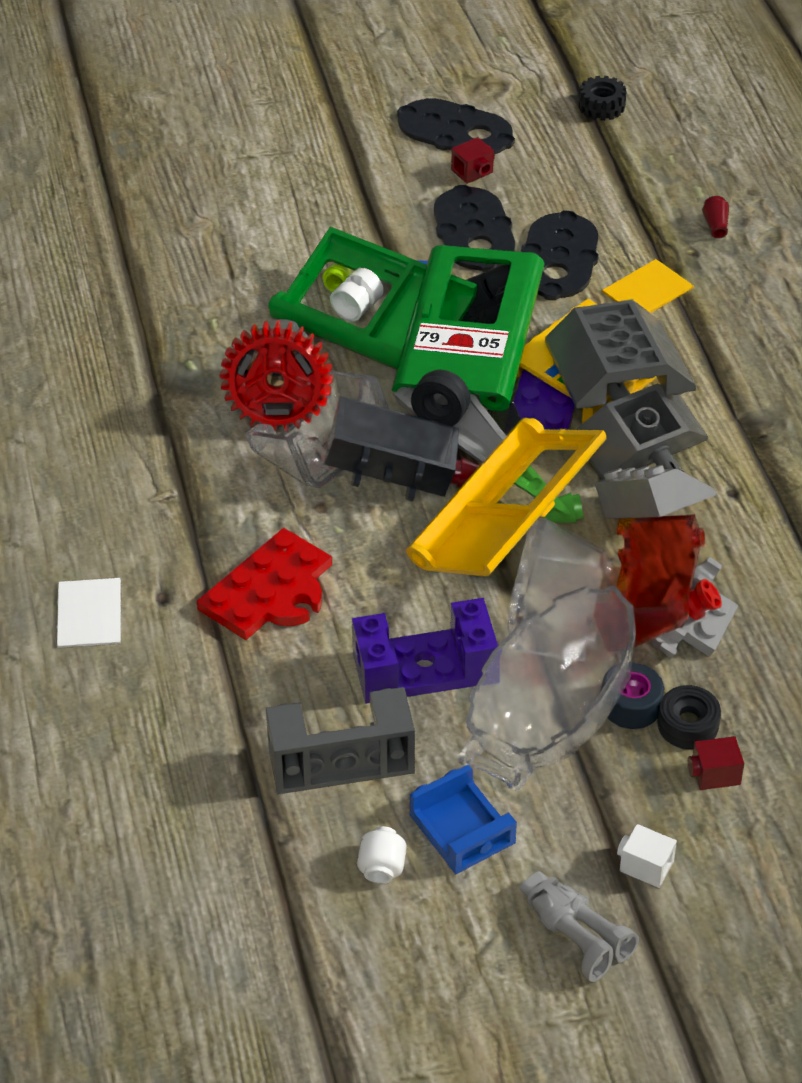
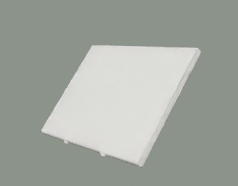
M109 578L59 582L57 601L58 625L56 626L58 628L57 648L121 644V579Z

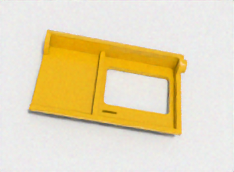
M522 418L407 547L406 553L409 559L426 571L489 576L537 519L547 515L555 505V498L605 442L606 434L604 430L544 429L543 425L534 418ZM544 450H576L529 505L497 503Z

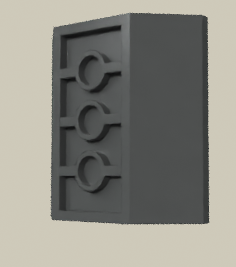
M633 299L573 308L545 337L546 346L576 409L592 408L597 405L606 404L607 383H622L627 380L650 379L656 376L666 395H680L684 392L696 391V384L661 321Z

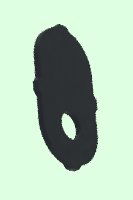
M426 98L413 101L405 106H401L397 110L399 127L406 136L434 145L440 150H451L453 147L474 139L468 133L475 129H484L491 134L489 137L481 140L494 150V154L510 149L515 143L513 129L507 120L496 114L478 110L472 105H461L443 99Z
M457 185L436 199L434 203V217L437 223L436 234L438 238L442 239L443 245L469 247L468 244L471 241L483 239L491 243L492 246L489 249L515 252V239L511 231L512 221L511 218L506 216L502 203L496 195L482 188ZM468 261L455 262L464 268L487 272L502 265Z
M563 210L559 213L542 216L531 225L527 241L522 245L521 252L535 253L545 263L537 293L544 299L556 301L559 298L574 296L582 292L589 285L593 266L598 263L599 254L596 252L598 231L588 219L577 215L573 211ZM550 267H561L568 274L563 278L553 279L546 276L544 271Z

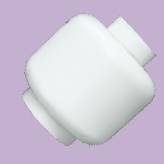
M385 826L377 827L374 831L364 834L360 841L357 866L365 878L375 883H389L392 879L401 875L407 849L405 840L396 834L394 829Z

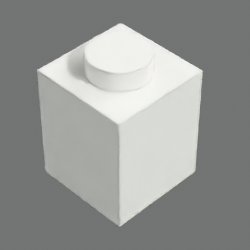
M637 824L631 835H624L619 844L617 855L621 856L620 872L660 888L674 862L677 840Z

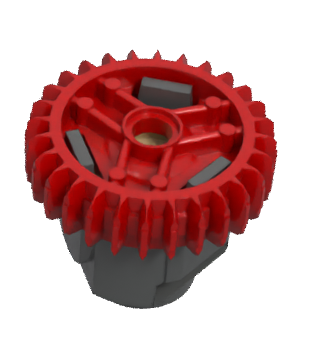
M284 319L265 321L260 330L254 324L251 327V335L246 330H243L240 334L241 340L236 337L232 340L231 346L233 348L228 347L226 349L225 356L227 358L222 359L221 367L225 368L219 374V378L224 379L221 384V390H229L225 394V401L234 400L231 411L239 408L242 410L239 416L240 420L246 416L251 417L250 427L256 421L261 422V431H264L267 424L272 425L274 433L277 431L278 425H283L285 432H288L290 423H293L299 429L302 422L301 418L309 424L312 414L316 416L320 414V406H326L328 400L326 396L331 394L332 388L329 385L333 382V375L328 373L332 371V364L325 363L329 357L328 352L319 354L322 349V342L314 345L312 342L314 334L311 333L308 336L303 331V326L299 328L294 321Z

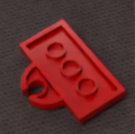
M282 528L198 599L197 608L200 612L245 640L251 637L268 621L279 626L304 624L310 621L309 611L295 606L300 603H306L311 606L312 611L319 613L322 605V590L316 579L332 566V556L286 528Z

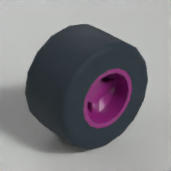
M637 663L621 664L611 669L605 676L602 688L601 705L603 713L611 722L623 728L639 729L653 724L658 718L659 705L664 696L665 688L662 678L655 670Z

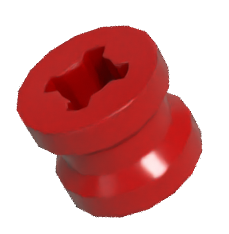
M702 579L697 582L694 589H685L680 594L684 610L696 621L704 618L707 611H716L722 606L718 590L707 579Z

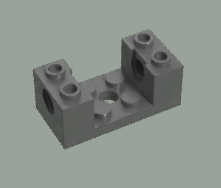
M386 688L370 692V707L374 722L370 723V726H357L351 729L331 732L323 731L307 735L301 702L266 707L268 747L277 795L415 774V728L405 688Z

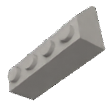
M663 465L651 468L644 466L635 469V467L624 470L622 468L614 469L603 474L605 479L594 483L605 518L661 517L716 496L714 488L677 468L664 469Z

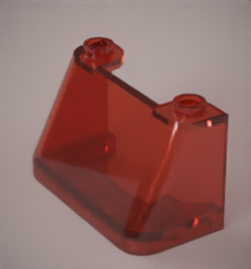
M695 514L619 519L616 532L617 535L623 536L624 547L623 549H618L617 553L621 562V569L613 600L597 602L594 612L600 632L610 653L627 652L680 628L684 620L688 619V600L700 547L705 546V532L702 527L699 528Z

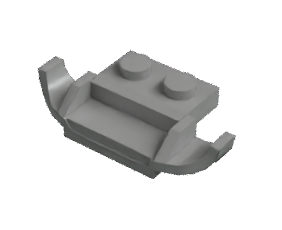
M708 557L695 568L688 569L676 577L648 625L653 646L663 652L669 659L676 654V647L682 639L702 653L710 656L717 648L738 607L736 603L720 594L722 600L721 608L716 611H707L705 617L700 620L692 619L684 610L680 600L681 592L688 588L694 589L697 582L702 579H707L713 584V579L721 570L723 565L711 557Z

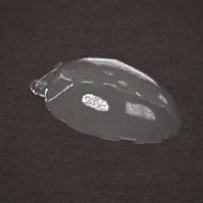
M587 585L557 596L552 600L554 604L540 614L535 611L525 618L492 652L481 670L483 673L475 688L472 687L469 702L471 705L466 717V724L472 737L459 753L458 761L461 765L473 766L506 782L508 788L517 791L524 785L534 770L544 769L574 755L601 729L630 680L636 637L633 605L621 595L620 590L616 586H608L606 590L589 589ZM483 751H485L486 753H488L489 755H491L492 757H494L495 759H497L498 761H500L501 763H503V764L506 765L507 767H505V766H503V765H501V764H499V763H497V762H495V761H493V760H491V759H489V758H487V757H485V756H482L481 753H482Z

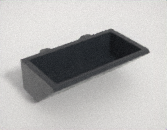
M339 396L327 443L324 465L353 472L351 485L359 487L362 475L380 479L383 482L406 486L405 499L411 502L415 498L416 489L445 497L456 471L459 428Z

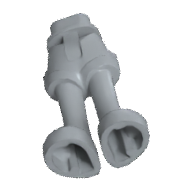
M538 871L520 885V890L528 897V904L535 909L544 926L554 933L562 932L581 948L584 953L581 971L583 976L589 981L596 982L600 980L609 970L613 958L618 962H624L631 957L638 947L639 936L632 929L622 925H615L588 907L589 900L586 896L574 891L570 886L560 883L555 877L547 878L542 872ZM578 921L585 923L599 934L602 939L590 933Z

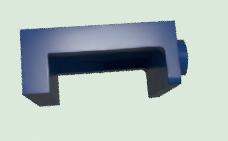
M470 765L460 769H453L446 773L444 777L430 784L421 785L410 794L411 818L455 875L516 843L517 822L509 812L500 816L474 783L473 769Z

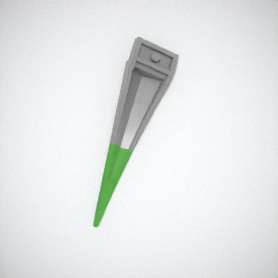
M402 387L394 393L395 399L409 413L416 416L411 405V395L414 388ZM434 394L436 402L441 405L448 404L447 399L443 395ZM470 394V404L467 411L453 427L459 428L458 448L483 463L506 435L476 396ZM531 465L514 483V485L534 498L547 485ZM556 497L554 500L555 505L552 509L565 518L572 520L570 511Z

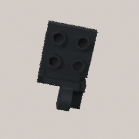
M500 265L487 272L466 279L477 284V292L473 303L461 321L485 324L496 322L511 265Z

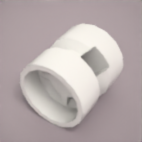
M366 268L356 269L346 278L345 282L341 283L330 296L332 308L341 318L347 321L355 322L368 311L369 307L373 306L382 297V282L372 271Z

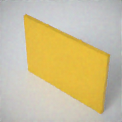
M655 259L606 287L602 292L615 302L633 299L648 312L652 313L693 289L694 285Z

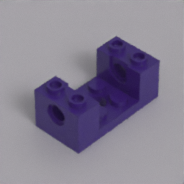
M484 598L452 602L450 629L390 639L385 613L352 618L353 656L365 704L370 703V692L386 688L404 687L406 696L411 697L497 683L499 646ZM428 660L433 664L428 667H422L417 662Z

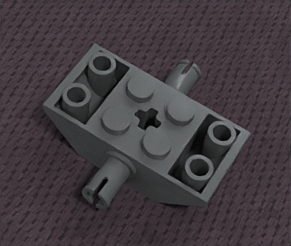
M623 382L607 383V392L613 401L601 407L576 429L604 430L606 434L605 442L589 459L602 480L605 479L603 474L618 468L624 470L631 467L638 469L650 463H655L656 466L663 465L664 469L677 468L684 472L672 454L708 440V435L681 396L674 394L666 395L661 384L658 383L630 394Z

